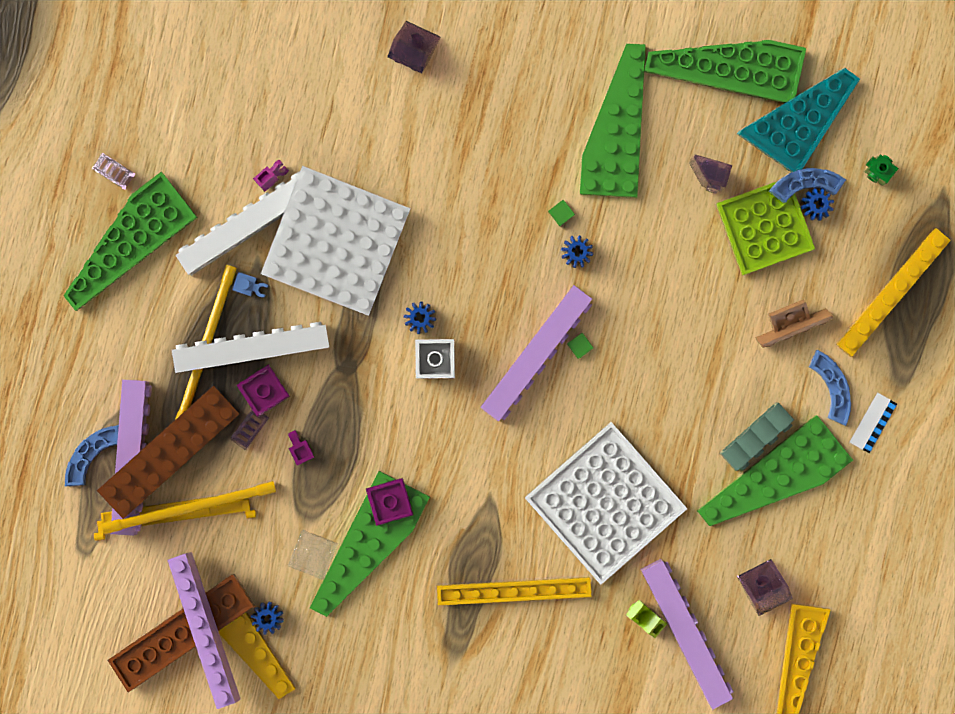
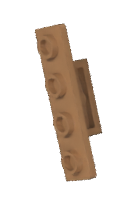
M803 299L769 313L768 316L773 330L755 338L762 348L770 347L778 341L789 339L793 335L806 332L817 325H823L833 319V316L826 308L809 314L807 304Z

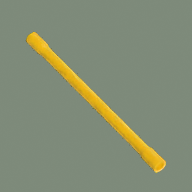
M230 265L225 267L221 285L202 341L206 340L207 344L212 343L229 288L237 270L236 267ZM203 368L192 370L175 420L191 406Z
M274 481L219 496L125 519L101 523L105 535L173 516L275 493L276 489Z

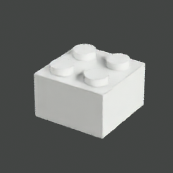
M454 339L415 340L416 378H455Z

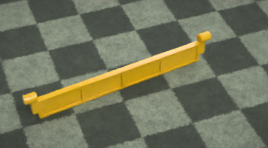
M206 498L145 506L142 512H139V515ZM242 499L141 524V526L245 511L246 519L256 517V510L250 509L249 499ZM112 511L101 513L102 521H97L98 533H94L95 541L105 539L101 523L112 520Z

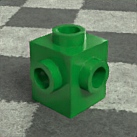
M880 154L877 157L872 156L866 163L868 168L864 172L868 174L867 178L874 183L878 182L883 186L889 182L899 168L892 164L891 158Z

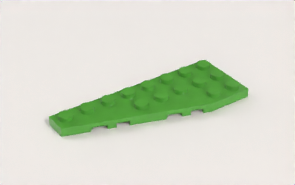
M762 40L758 42L702 46L699 48L648 52L644 72L786 103L796 97L806 48L773 40Z
M626 43L582 154L580 195L637 198L645 44Z
M163 172L157 174L131 194L127 200L128 202L120 210L112 226L108 228L94 249L93 254L84 264L79 275L76 276L63 295L75 311L82 308L198 218Z
M815 415L704 504L697 512L709 526L715 525L820 486L852 462L853 459L821 419Z
M378 471L371 487L396 479ZM405 484L414 515L376 526L370 502L366 495L310 609L327 617L414 530L430 496Z

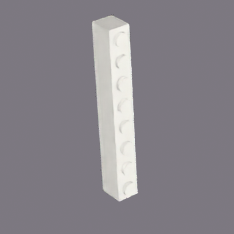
M300 171L292 175V180L286 184L285 182L278 184L275 187L276 190L269 194L267 192L259 197L260 201L257 203H249L243 207L244 211L240 214L234 213L229 216L227 222L223 225L217 224L210 229L211 232L206 236L204 234L198 236L192 245L189 246L187 244L181 247L176 257L187 274L192 276L283 217Z
M321 322L310 323L308 328H303L302 325L291 326L290 331H284L283 328L272 329V334L266 335L264 331L254 332L253 337L245 338V334L233 336L234 340L226 341V337L214 339L215 343L207 344L205 340L195 342V346L188 347L187 344L176 345V349L172 350L175 373L329 348L326 325H322Z

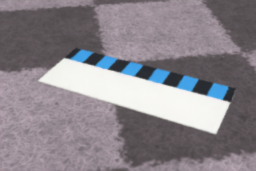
M877 392L850 443L870 453L897 403Z

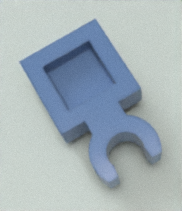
M238 272L232 290L248 296H252L254 291L257 296L265 298L266 295L260 293V288H268L269 286L265 283L256 284L257 278Z

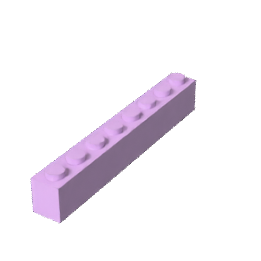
M573 285L480 408L497 421H500V419L505 420L511 412L508 410L512 404L516 405L522 398V395H520L524 388L528 390L534 382L532 377L535 373L539 375L546 366L543 364L547 358L551 360L557 352L555 347L558 343L563 344L568 338L567 331L571 327L574 329L581 321L578 318L582 312L586 314L591 308L592 304L590 301L592 298Z
M122 380L115 473L147 446L145 435H148L149 425L146 424V417L150 414L148 397L151 396L152 387L148 381ZM143 502L125 518L139 515V512H142ZM112 508L111 521L122 519V517ZM141 525L125 528L110 534L134 536L141 530Z
M190 552L168 559V564L216 708L220 709L241 700L193 554Z
M659 559L640 569L712 710L732 700L731 693H733L729 682H724L722 676L725 674L720 665L716 666L713 660L716 658L711 647L707 649L704 643L707 639L702 630L698 631L696 627L698 621L694 613H689L687 607L690 605L685 596H680L678 590L681 588L676 579L672 580L669 574L672 570L668 562L664 563Z

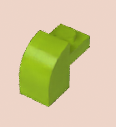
M640 600L632 604L629 612L626 614L654 638L667 625L663 619Z

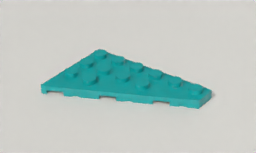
M842 68L739 130L737 135L791 173L801 170L860 78L846 68Z

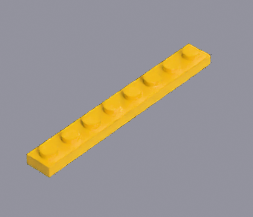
M935 228L836 345L852 357L951 240Z
M590 577L437 585L438 606L591 597Z

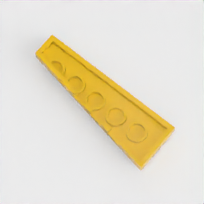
M791 603L776 714H799L811 669H813L815 663V656L819 650L820 640L829 618V608Z
M246 612L218 632L278 699H281L295 690L296 687L260 631H256V625H252L253 620Z

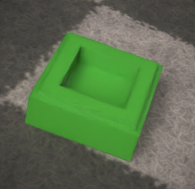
M564 200L548 211L559 227L575 215Z
M583 333L567 343L577 359L593 349V346Z

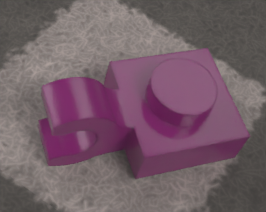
M277 160L270 169L267 166L253 179L265 192L279 180L277 176H284L289 170L283 166L280 160Z
M296 430L288 433L293 444L289 451L297 466L315 457L307 440L301 442Z

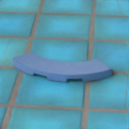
M806 168L784 176L773 185L769 192L783 203L787 202L793 194L805 188L824 189L831 195H836L846 179L826 169Z
M816 350L809 368L822 377L829 389L831 405L827 418L846 426L851 412L848 382L837 364L826 354Z
M119 425L98 430L79 444L67 465L65 486L86 485V474L92 460L104 449L117 445Z

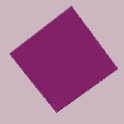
M269 364L237 384L238 389L257 417L290 397Z
M403 478L366 488L376 526L414 515Z

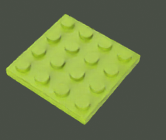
M776 182L716 203L742 275L815 249L796 195L793 194L787 202L783 203L769 192Z

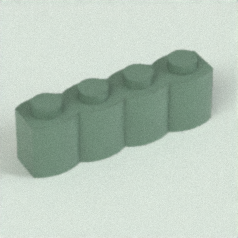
M776 402L719 454L735 471L739 469L743 471L749 466L750 463L748 461L752 457L757 458L764 452L763 448L765 445H772L778 439L777 435L781 431L785 433L793 426L791 422L794 419L780 403Z

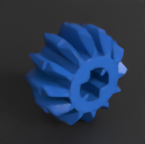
M814 188L812 193L809 191L805 193L807 198L801 199L803 203H806V205L801 206V209H807L804 216L811 214L810 220H814L817 217V220L821 221L823 216L825 218L829 217L827 211H833V208L829 205L833 204L834 200L828 201L827 198L831 194L828 193L824 196V189H821L818 193V190ZM819 201L818 204L821 205V207L816 208V204H814V202Z
M580 235L577 241H575L573 236L570 237L571 243L565 240L564 244L568 248H561V251L567 252V254L561 256L562 259L569 258L566 262L567 265L573 261V268L577 267V262H579L581 267H584L583 260L587 263L590 262V259L586 256H593L594 254L587 251L593 248L592 245H585L588 239L586 238L582 243ZM576 247H579V251H582V255L579 254V257H576L575 253L572 252V249L575 250Z
M422 301L419 303V308H417L415 303H412L413 311L408 307L406 308L411 315H404V318L410 319V321L405 322V325L413 324L410 328L411 332L417 327V334H420L423 327L424 332L427 333L426 325L430 328L434 327L429 321H436L435 317H430V315L435 313V310L427 312L430 304H427L423 309ZM417 313L425 314L424 322L415 321Z
M269 601L267 607L262 602L260 604L261 609L259 607L254 608L256 613L252 614L251 618L257 620L253 621L252 625H259L256 629L257 632L263 628L264 635L267 634L268 629L271 634H274V628L279 630L281 628L279 623L284 622L283 618L278 617L283 614V611H276L279 608L278 604L272 608V602ZM269 614L271 618L266 622L263 615L267 616Z

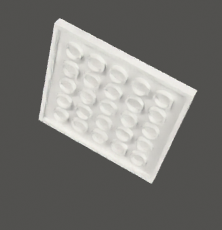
M302 166L261 274L369 316L410 208Z
M612 422L605 426L525 497L600 585L687 510L685 505Z

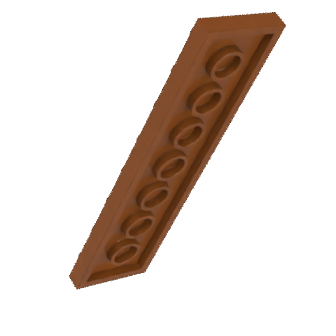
M212 386L106 481L97 492L124 519L235 419L239 413Z
M232 574L206 592L218 631L255 606L235 574ZM181 609L107 660L127 692L132 691L196 647L184 609Z

